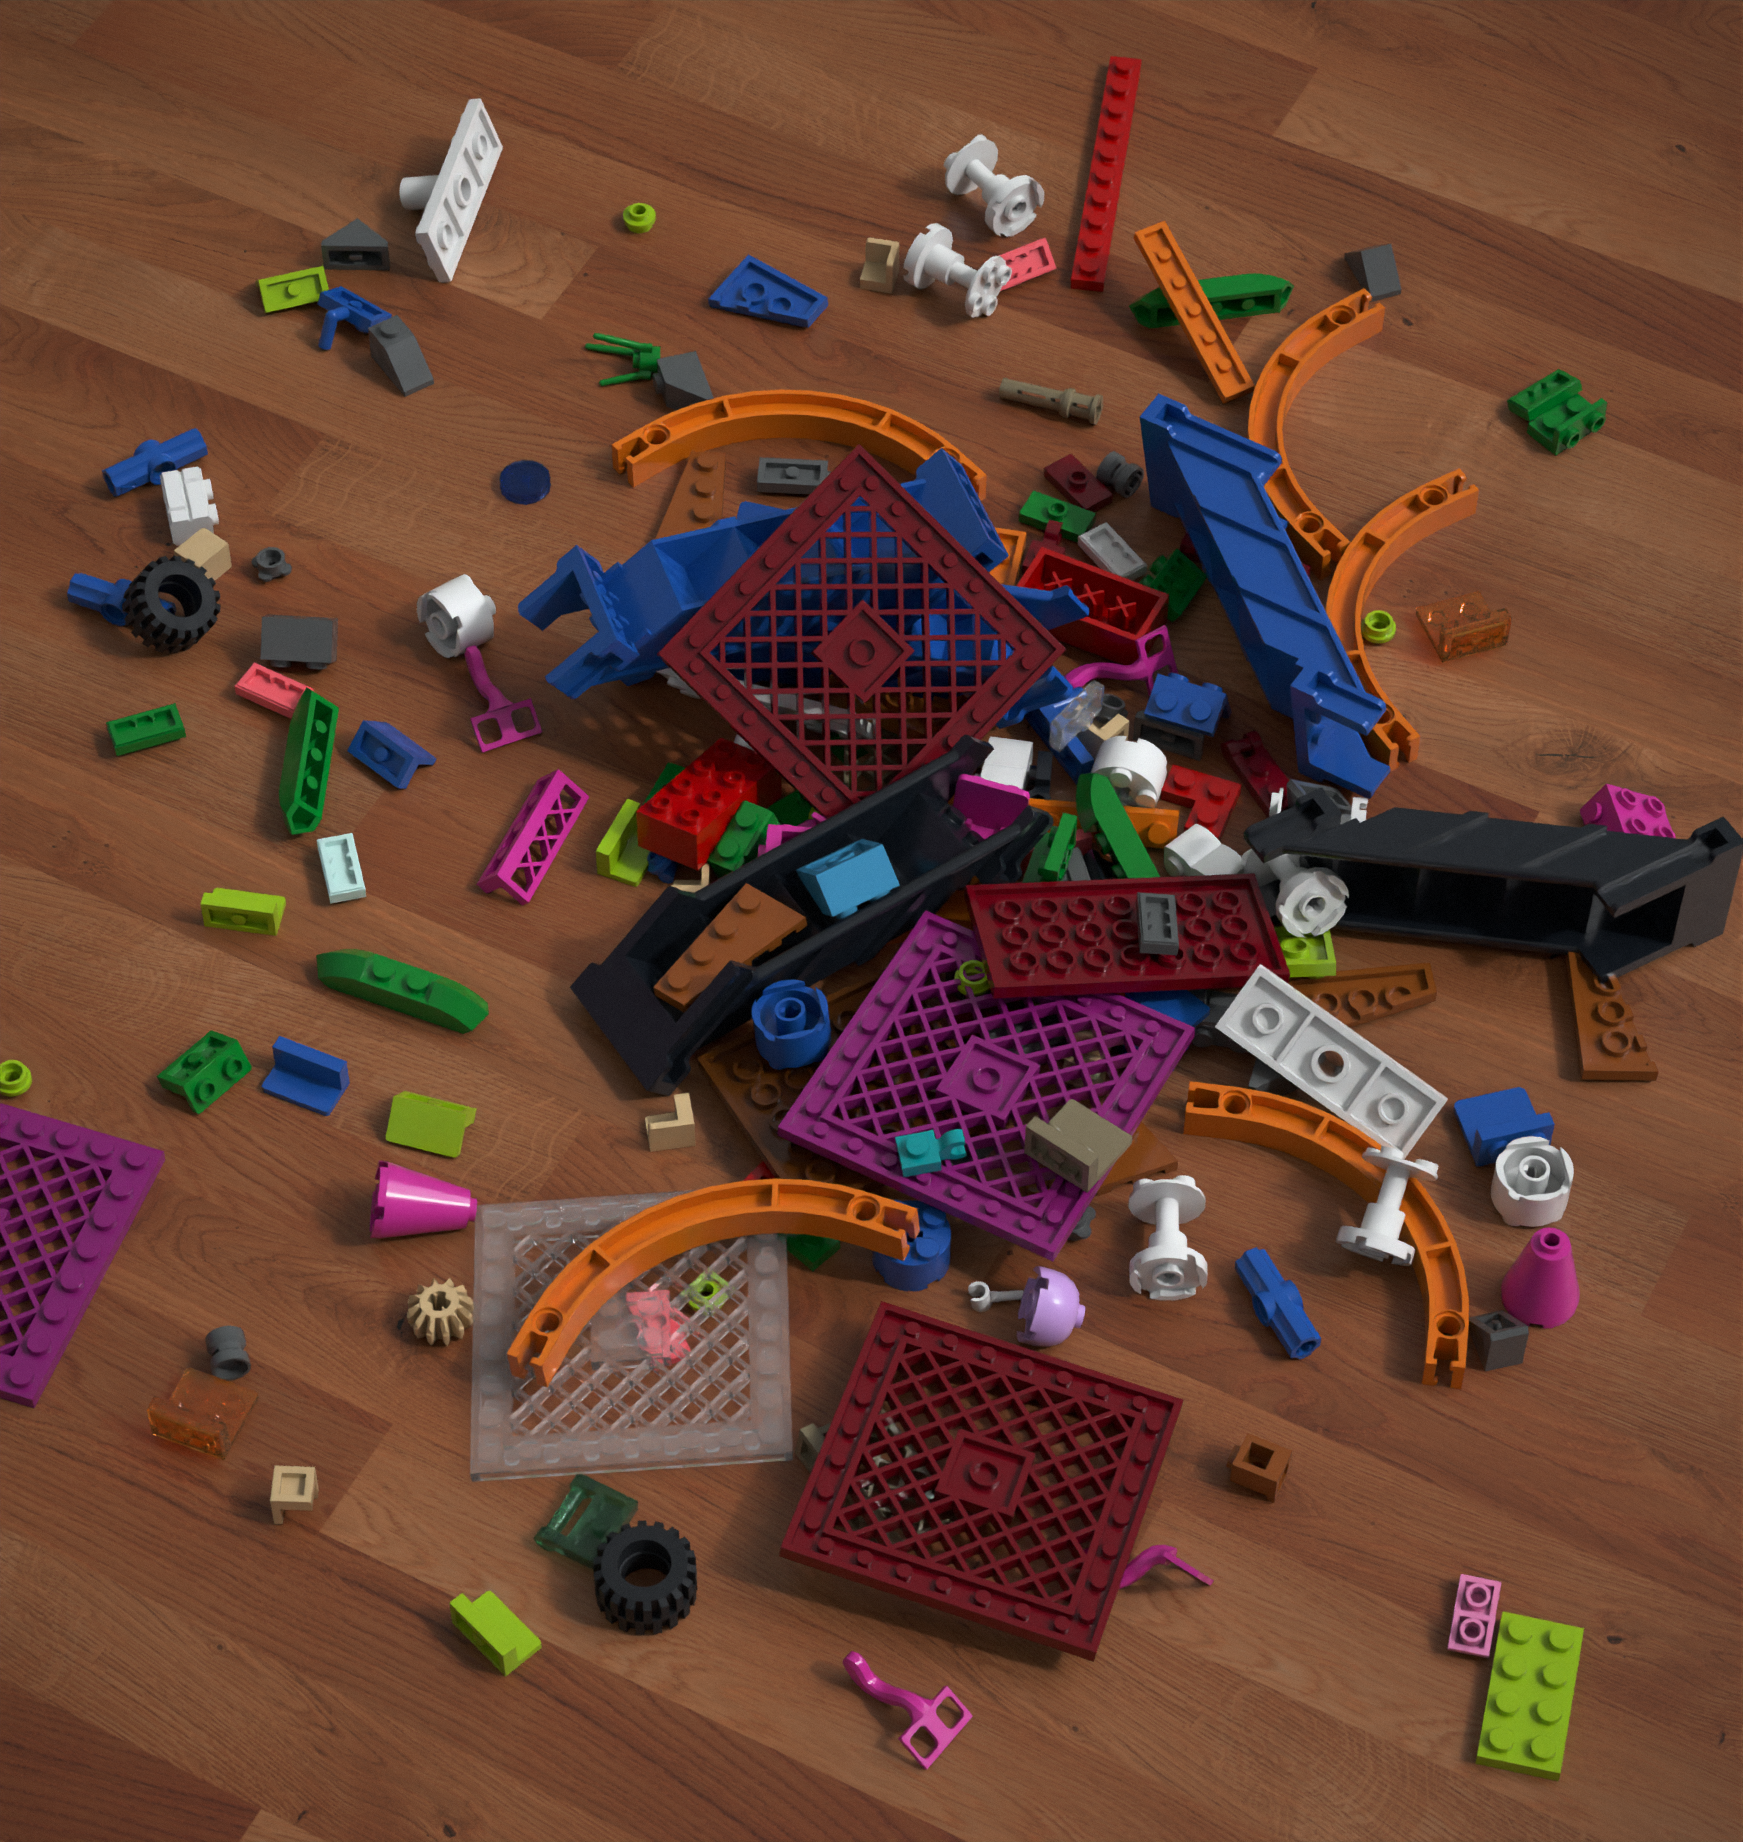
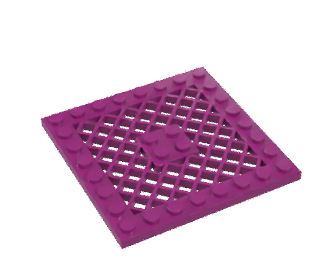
M925 911L779 1124L778 1136L1054 1261L1114 1164L1088 1193L1051 1169L1047 1167L1040 1169L1037 1161L1024 1153L1027 1124L1023 1125L1020 1116L1037 1112L1039 1118L1048 1123L1052 1118L1049 1119L1046 1109L1064 1106L1070 1099H1074L1077 1102L1089 1099L1092 1105L1091 1111L1132 1136L1194 1038L1195 1028L1116 993L993 999L992 993L975 997L972 988L965 985L966 999L949 1003L946 995L960 992L957 987L962 982L960 979L941 982L938 974L957 971V969L959 971L960 966L970 960L982 962L974 931ZM975 966L976 970L982 972L983 969ZM964 970L963 976L969 981L976 982L984 978L985 972L967 976ZM930 977L933 985L924 986ZM938 997L940 1006L923 1009L920 1001ZM1023 1000L1026 1008L1008 1012L1006 1003ZM1033 1001H1035V1002H1037V1003H1039V1004H1041V1005L1034 1006ZM913 1004L915 1011L905 1014L909 1006ZM993 1006L998 1007L999 1015L982 1017L980 1009ZM972 1013L973 1021L956 1023L955 1015ZM1057 1015L1058 1024L1042 1027L1039 1018ZM1067 1016H1069V1017H1071V1018H1073V1019H1075V1020H1070V1021H1068ZM946 1018L948 1027L935 1030L930 1029L929 1021ZM1031 1020L1034 1029L1020 1033L1016 1032L1013 1024ZM920 1024L922 1033L909 1036L904 1035L902 1028ZM1001 1027L1006 1028L1007 1036L990 1038L988 1030ZM894 1030L897 1039L887 1041ZM1091 1030L1092 1039L1076 1042L1073 1033ZM1101 1031L1108 1033V1035L1102 1036ZM979 1033L981 1038L971 1034ZM971 1035L967 1043L964 1044L962 1036ZM1065 1036L1068 1044L1050 1048L1047 1039ZM954 1040L956 1048L943 1051L938 1050L937 1042ZM1039 1041L1041 1051L1024 1053L1021 1045ZM928 1045L930 1054L912 1057L910 1049ZM1125 1045L1126 1054L1110 1056L1107 1048ZM1013 1048L1015 1053L1010 1052L1006 1049ZM902 1051L904 1060L886 1063L884 1055ZM1099 1051L1101 1060L1084 1062L1082 1054ZM1073 1056L1076 1066L1063 1069L1058 1068L1056 1060ZM876 1057L878 1066L868 1068ZM954 1062L948 1072H946L944 1064ZM1047 1063L1050 1072L1040 1074V1064ZM936 1067L938 1075L920 1079L917 1070ZM1126 1067L1119 1078L1116 1069ZM1107 1072L1110 1081L1093 1085L1090 1075ZM910 1073L912 1081L894 1085L891 1076ZM883 1078L886 1085L885 1088L872 1091L867 1090L865 1082ZM1077 1078L1082 1079L1084 1087L1067 1091L1064 1084L1065 1081ZM1052 1084L1056 1085L1058 1093L1041 1097L1038 1088ZM857 1085L860 1094L849 1096ZM936 1089V1099L928 1101L925 1091ZM1030 1091L1032 1099L1022 1102L1027 1092ZM912 1094L918 1095L920 1103L902 1107L900 1097ZM1108 1095L1107 1099L1101 1106L1098 1097ZM891 1100L894 1109L875 1112L873 1104ZM865 1106L866 1116L849 1119L846 1110ZM951 1109L954 1118L936 1122L933 1113ZM961 1110L969 1114L962 1116ZM925 1115L927 1125L914 1128L909 1127L907 1119ZM1012 1119L1014 1127L1004 1129L1009 1120ZM899 1122L901 1131L883 1135L880 1125ZM985 1124L988 1134L970 1137L967 1128ZM995 1125L1003 1128L1004 1130L997 1131ZM872 1128L874 1134L864 1129ZM962 1129L965 1139L964 1147L970 1162L952 1166L950 1159L941 1160L943 1165H941L942 1170L903 1177L895 1137L933 1130L935 1139L941 1137V1134L950 1130ZM1020 1140L1023 1149L1008 1153L1004 1152L1002 1143ZM990 1146L994 1147L995 1156L978 1159L975 1150ZM1028 1162L1031 1171L1013 1175L1010 1165ZM997 1168L1002 1169L1004 1178L986 1181L983 1172ZM975 1174L977 1181L967 1176ZM1055 1179L1048 1190L1044 1181ZM1036 1183L1039 1193L1021 1197L1018 1187ZM1010 1190L1011 1196L1001 1191Z
M0 1103V1146L8 1148L0 1151V1169L3 1173L0 1175V1189L9 1186L12 1195L0 1199V1239L2 1238L5 1245L0 1247V1262L11 1258L14 1267L0 1272V1286L20 1279L24 1287L6 1295L3 1294L0 1287V1311L3 1310L7 1318L0 1321V1336L13 1331L16 1341L0 1347V1398L35 1408L164 1164L165 1155L164 1151ZM33 1155L44 1159L35 1162ZM26 1157L29 1165L9 1171L6 1163ZM68 1166L78 1168V1170L70 1172ZM58 1167L61 1168L64 1175L47 1182L44 1181L42 1173ZM103 1176L108 1177L107 1182H105ZM35 1177L38 1185L20 1192L18 1191L16 1183ZM95 1177L99 1186L80 1193L76 1184ZM70 1187L73 1196L57 1202L53 1201L52 1193ZM44 1197L47 1206L31 1212L27 1211L26 1203ZM96 1201L91 1212H89L86 1204ZM18 1207L21 1216L11 1219L9 1210ZM80 1208L83 1216L65 1223L63 1222L60 1214ZM54 1218L57 1226L39 1233L37 1232L34 1224ZM28 1228L31 1236L11 1243L8 1234ZM79 1232L73 1244L70 1235ZM63 1238L66 1247L47 1254L43 1245ZM37 1248L41 1257L22 1264L20 1263L17 1255ZM63 1262L59 1272L56 1274L53 1266ZM44 1269L47 1270L50 1278L30 1285L27 1278L28 1275ZM47 1293L43 1302L39 1305L36 1297ZM30 1300L33 1309L13 1316L10 1307ZM30 1325L23 1337L19 1328Z

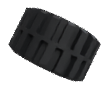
M167 556L160 557L156 562L152 561L129 584L130 587L125 591L123 598L126 601L122 604V612H126L128 615L124 620L127 626H133L134 630L131 633L135 638L140 636L144 639L142 644L146 647L152 644L155 646V651L161 653L168 648L170 654L178 653L181 649L186 651L196 644L216 623L218 619L216 616L221 609V605L216 603L221 598L220 593L213 589V586L216 584L212 577L208 579L205 576L207 570L202 566L199 569L194 566L195 561L187 559L185 562H182L181 556H173L170 560H168ZM158 592L167 593L175 597L182 605L185 617H178L169 613L162 606Z
M646 1520L638 1521V1526L631 1527L627 1523L621 1526L619 1534L614 1531L606 1536L607 1544L600 1543L597 1548V1557H594L593 1562L595 1597H597V1605L600 1611H605L606 1619L611 1624L618 1621L619 1629L628 1632L630 1628H634L636 1635H645V1630L651 1629L654 1635L662 1633V1627L665 1625L670 1629L677 1626L678 1617L685 1619L690 1613V1605L694 1606L696 1601V1557L694 1550H690V1542L686 1537L679 1539V1531L671 1527L667 1531L664 1529V1523L655 1521L654 1526H647ZM640 1569H655L666 1575V1578L660 1583L649 1587L635 1586L624 1580L629 1574Z

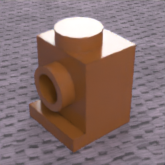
M1247 1433L1241 1447L1234 1445L1229 1455L1226 1467L1231 1469L1230 1481L1266 1495L1267 1500L1274 1503L1289 1474L1292 1450Z

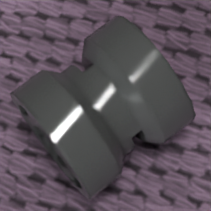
M1113 451L1102 460L1098 467L1096 478L1105 486L1112 485L1116 493L1128 498L1136 492L1142 483L1144 469L1135 463H1127L1123 455Z
M229 1325L222 1326L207 1334L205 1342L207 1352L212 1356L210 1368L214 1378L222 1381L236 1380L245 1376L250 1371L249 1354L244 1351L246 1347L245 1334L241 1328Z

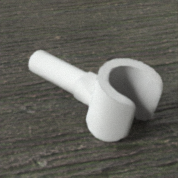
M981 1281L971 1283L968 1286L970 1296H982L970 1300L972 1308L977 1312H985L991 1307L992 1303L999 1301L1021 1300L1023 1290L990 1291L988 1285Z

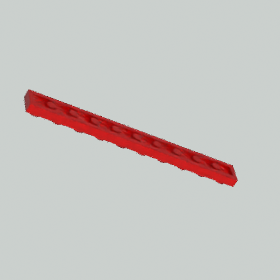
M1110 56L1072 270L1071 289L1104 291L1142 59Z

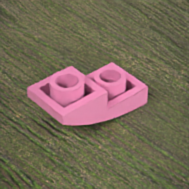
M1465 1574L1460 1575L1447 1650L1484 1658L1489 1657L1501 1582Z

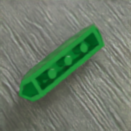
M1240 274L1198 280L1219 320L1280 313L1287 305L1295 286L1285 279L1266 274ZM1160 287L1140 296L1129 305L1138 323L1149 329L1180 325Z
M307 687L298 701L290 722L279 786V803L284 823L292 835L312 832L322 820L339 707Z
M1097 773L1080 774L1076 788V809L1079 822L1084 833H1098L1094 835L1096 844L1103 855L1108 853L1114 863L1111 866L1114 878L1160 877L1108 777Z
M340 949L316 955L318 979L328 988L462 1034L473 1031L489 1015L488 1003L478 994L456 981L359 949Z

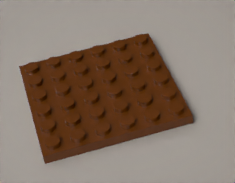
M885 969L826 996L831 1027V1043L828 1053ZM923 1000L920 1001L923 1009H927L928 1006ZM913 1004L909 1006L905 1014L915 1011ZM938 1020L928 1022L931 1030L943 1028ZM920 1024L902 1028L905 1036L922 1033ZM894 1030L887 1041L897 1039ZM754 1031L697 1057L699 1069L775 1179L819 1181L843 1185L869 1193L885 1186L876 1180L778 1136L779 1124L822 1061L796 1068L773 1069L769 1066L768 1061L759 1053ZM952 1039L936 1043L939 1051L956 1048ZM928 1045L910 1049L913 1058L930 1054ZM902 1051L884 1055L887 1064L904 1060ZM876 1057L868 1068L878 1066ZM954 1062L944 1064L946 1072H948ZM935 1066L917 1070L920 1079L938 1075ZM909 1072L891 1076L894 1085L912 1081ZM883 1078L865 1082L868 1091L886 1087ZM857 1085L849 1096L860 1094ZM936 1089L925 1091L928 1101L936 1099ZM917 1094L899 1098L902 1107L920 1103ZM891 1100L873 1104L876 1113L894 1109ZM865 1106L846 1110L849 1119L867 1115ZM951 1109L933 1113L936 1122L954 1118ZM961 1110L962 1116L969 1114ZM925 1115L907 1119L910 1128L928 1124ZM898 1121L880 1125L883 1135L901 1131ZM985 1124L967 1128L970 1137L988 1134ZM995 1125L996 1130L1001 1129V1127ZM872 1128L864 1129L874 1134Z

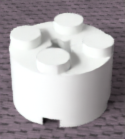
M463 574L419 597L417 601L419 622L426 621L430 631L425 633V636L433 648L442 656L450 658L465 653V648L473 645L477 647L494 637L492 615L496 613L495 604L491 597L482 595L468 575Z
M1115 736L1104 741L1097 753L1091 773L1108 777L1123 806L1155 808L1167 775V760L1162 751L1152 743L1138 738L1137 743L1125 741L1127 736Z
M1521 1137L1506 1145V1149L1499 1154L1496 1160L1491 1185L1493 1204L1502 1215L1504 1222L1511 1226L1537 1227L1559 1221L1566 1209L1574 1175L1572 1160L1561 1147L1559 1151L1549 1145V1140L1541 1137Z

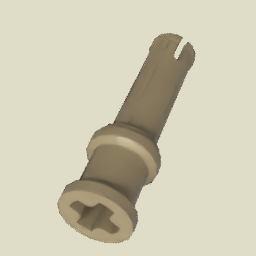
M1004 377L999 389V398L1009 399L1059 411L1063 418L1068 419L1070 416L1087 419L1093 425L1098 423L1103 408V395L1096 394L1093 397L1076 393L1074 388L1059 391ZM1024 391L1037 395L1045 396L1046 399L1025 395L1021 392ZM1077 404L1088 406V409L1078 407Z

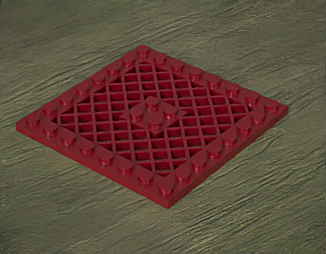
M858 444L656 655L821 816L828 819L859 802L860 799L858 797H868L882 789V771H899L887 783L889 785L949 752L964 735H970L981 740L1060 657L1066 648ZM859 498L866 506L851 505ZM851 513H868L869 532H851ZM843 514V532H826ZM876 516L892 532H876ZM869 538V558H852L851 539ZM877 538H894L895 558H877ZM826 539H843L844 558H826ZM818 540V558H801ZM902 542L905 543L918 556V558H903ZM844 564V584H827L826 565ZM852 564H869L870 584H852ZM877 564H895V584H878ZM903 564H920L921 583H903ZM801 565H818L819 584H801ZM793 566V584H776ZM928 567L944 583H929ZM827 590H845V610H827ZM852 590H870V606L862 599L853 607ZM878 590H895L896 609L878 610ZM903 590H921V609H904ZM929 590H946V609H929ZM775 591H794V610H776ZM801 591H819V610L801 609ZM768 593V611H750ZM954 593L970 609H954ZM929 615H947V635H930ZM955 615H972V635H955ZM820 616V636H802V617ZM827 616H845L828 634ZM880 616H896V632ZM904 616H921L922 635H904ZM750 617L769 618V637H751ZM776 617H794L795 636H776ZM743 619V637H725ZM980 619L996 634L980 635ZM906 641H922V661H906L915 651ZM930 641H947L948 661H930ZM955 641H973V660L956 661ZM981 641H998V660H981ZM802 642H820L811 651V654L819 662H803ZM725 643H743L744 663H726ZM751 643H769L770 663H751ZM777 643H795V662H777ZM1006 644L1013 650L1007 658ZM717 645L718 660L710 653ZM981 666H998L982 683ZM905 667H923V687L905 686ZM930 667H948V687H931ZM956 667H973L974 686H956ZM795 668L796 688H778L777 669ZM803 668H821V688H803ZM727 669H744V686ZM751 669H770V689H752ZM897 670L898 687H881ZM829 672L846 688H829ZM974 692L957 709L956 693ZM880 693H898V713H881ZM906 693H923L924 713H906ZM931 693H948L949 712L932 713ZM796 694V714L778 715V695ZM803 694H821L822 714H804ZM829 694H847V714H830ZM754 695H770L771 712ZM872 696L873 713L855 714V697L864 704ZM949 718L932 736V719ZM873 719V739H856L855 720ZM881 719H898L899 739H881ZM906 719H924V739H907ZM796 720L797 737L780 721ZM804 720H822V740L804 739ZM830 720H848V740H830ZM856 745H874V765H856ZM881 745H899V765H882ZM907 745H923L907 762ZM806 746H823V763ZM830 746H848L849 766H831ZM849 771V788L832 772ZM856 771H874L875 791H857Z
M881 1301L781 1544L779 1557L1094 1662L1184 1400ZM923 1362L928 1372L915 1376L909 1366ZM897 1371H899L903 1381L893 1384ZM961 1374L966 1384L952 1388L947 1378ZM936 1383L942 1393L927 1397L922 1387ZM999 1387L1004 1397L991 1401L985 1391ZM911 1392L917 1402L902 1406L897 1396ZM974 1395L979 1406L966 1410L960 1400ZM1037 1399L1042 1409L1029 1414L1023 1403ZM886 1401L892 1411L880 1414ZM949 1404L955 1414L941 1419L935 1409ZM1012 1408L1018 1418L1004 1423L998 1412ZM1074 1411L1081 1422L1067 1426L1062 1415ZM924 1413L930 1423L916 1428L910 1418ZM987 1417L993 1427L979 1432L973 1421ZM1050 1420L1056 1431L1042 1435L1037 1425ZM899 1422L904 1433L890 1437L885 1427ZM1113 1424L1119 1434L1106 1439L1099 1428ZM962 1426L964 1430L959 1429L954 1440L948 1430ZM1025 1429L1031 1440L1017 1444L1012 1434ZM874 1431L879 1442L868 1445ZM1088 1433L1094 1443L1081 1448L1075 1437ZM937 1435L943 1445L929 1450L923 1439ZM1064 1442L1069 1453L1056 1457L1050 1446ZM912 1444L918 1454L903 1459L898 1448ZM1125 1446L1119 1460L1113 1450ZM1039 1451L1044 1462L1033 1465L1036 1456L1034 1452ZM887 1453L892 1463L878 1468L873 1457ZM1102 1454L1108 1465L1095 1470L1089 1459ZM948 1457L942 1472L936 1461ZM860 1463H862L867 1473L856 1476ZM1077 1463L1083 1474L1070 1479L1064 1468ZM925 1466L931 1476L917 1481L911 1470ZM1052 1473L1058 1484L1045 1488L1038 1477ZM900 1475L905 1486L891 1490L886 1479ZM1114 1477L1108 1491L1102 1481ZM1026 1483H1028L1033 1493L1022 1496ZM874 1484L880 1495L865 1499L860 1489ZM1091 1485L1097 1496L1083 1501L1077 1490ZM936 1488L933 1498L935 1502L930 1503L924 1492ZM849 1493L855 1504L843 1508ZM1066 1494L1072 1506L1058 1510L1052 1499ZM913 1497L919 1508L904 1512L899 1501ZM1041 1504L1047 1515L1033 1520L1027 1508ZM887 1506L893 1517L879 1522L873 1511ZM1103 1508L1097 1523L1091 1512ZM952 1510L957 1521L943 1525L938 1514ZM966 1511L974 1513V1515L969 1516ZM1016 1513L1022 1524L1008 1529L1005 1524L1011 1526ZM862 1515L868 1526L853 1531L847 1520ZM1080 1517L1086 1528L1072 1533L1066 1521ZM926 1519L932 1530L918 1535L912 1524ZM991 1523L996 1534L982 1538L976 1527ZM1055 1526L1061 1537L1047 1542L1041 1531ZM901 1528L906 1540L892 1544L886 1533ZM965 1532L971 1543L957 1548L951 1537ZM1029 1535L1035 1547L1021 1551L1015 1540ZM875 1538L878 1543L869 1540ZM1091 1540L1086 1555L1080 1543ZM939 1541L945 1553L931 1558L925 1546ZM1004 1545L1010 1556L996 1561L990 1550ZM1068 1548L1074 1560L1060 1564L1054 1553ZM914 1551L917 1556L908 1553ZM978 1554L984 1566L970 1570L964 1559ZM1043 1558L1049 1569L1035 1574L1029 1563ZM953 1564L956 1569L947 1566ZM1017 1567L1024 1579L1010 1584L1003 1572ZM1080 1571L1076 1586L1074 1587L1068 1576ZM992 1577L995 1582L986 1579ZM1057 1580L1063 1592L1049 1597L1043 1585ZM1031 1590L1034 1595L1025 1592Z

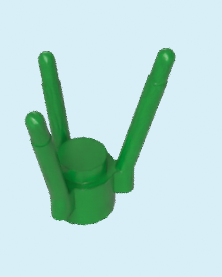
M594 333L593 338L623 347L585 344L587 350L633 356V368L639 369V372L602 379L599 381L600 386L638 379L651 380V373H657V359H660L661 346H652V343H639L600 333Z

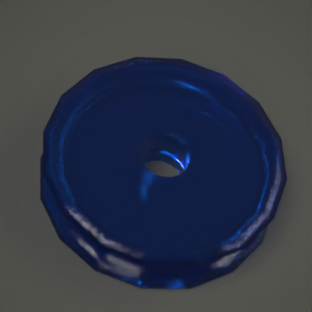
M521 460L509 464L501 472L499 478L502 495L507 500L516 504L527 505L536 503L544 499L551 488L549 470L543 464L531 460Z

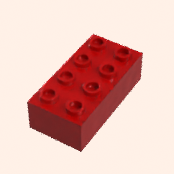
M1041 547L1016 585L1018 587L1046 591L1066 585L1069 586L1073 594L1088 606L1089 615L1048 631L1057 640L1122 665L1133 664L1139 658L1135 640L1167 624L1169 594ZM1159 635L1145 642L1146 654L1149 653Z
M720 738L636 811L638 846L698 871L707 863L709 856L743 800L767 809L782 796L781 776L756 751L730 740Z

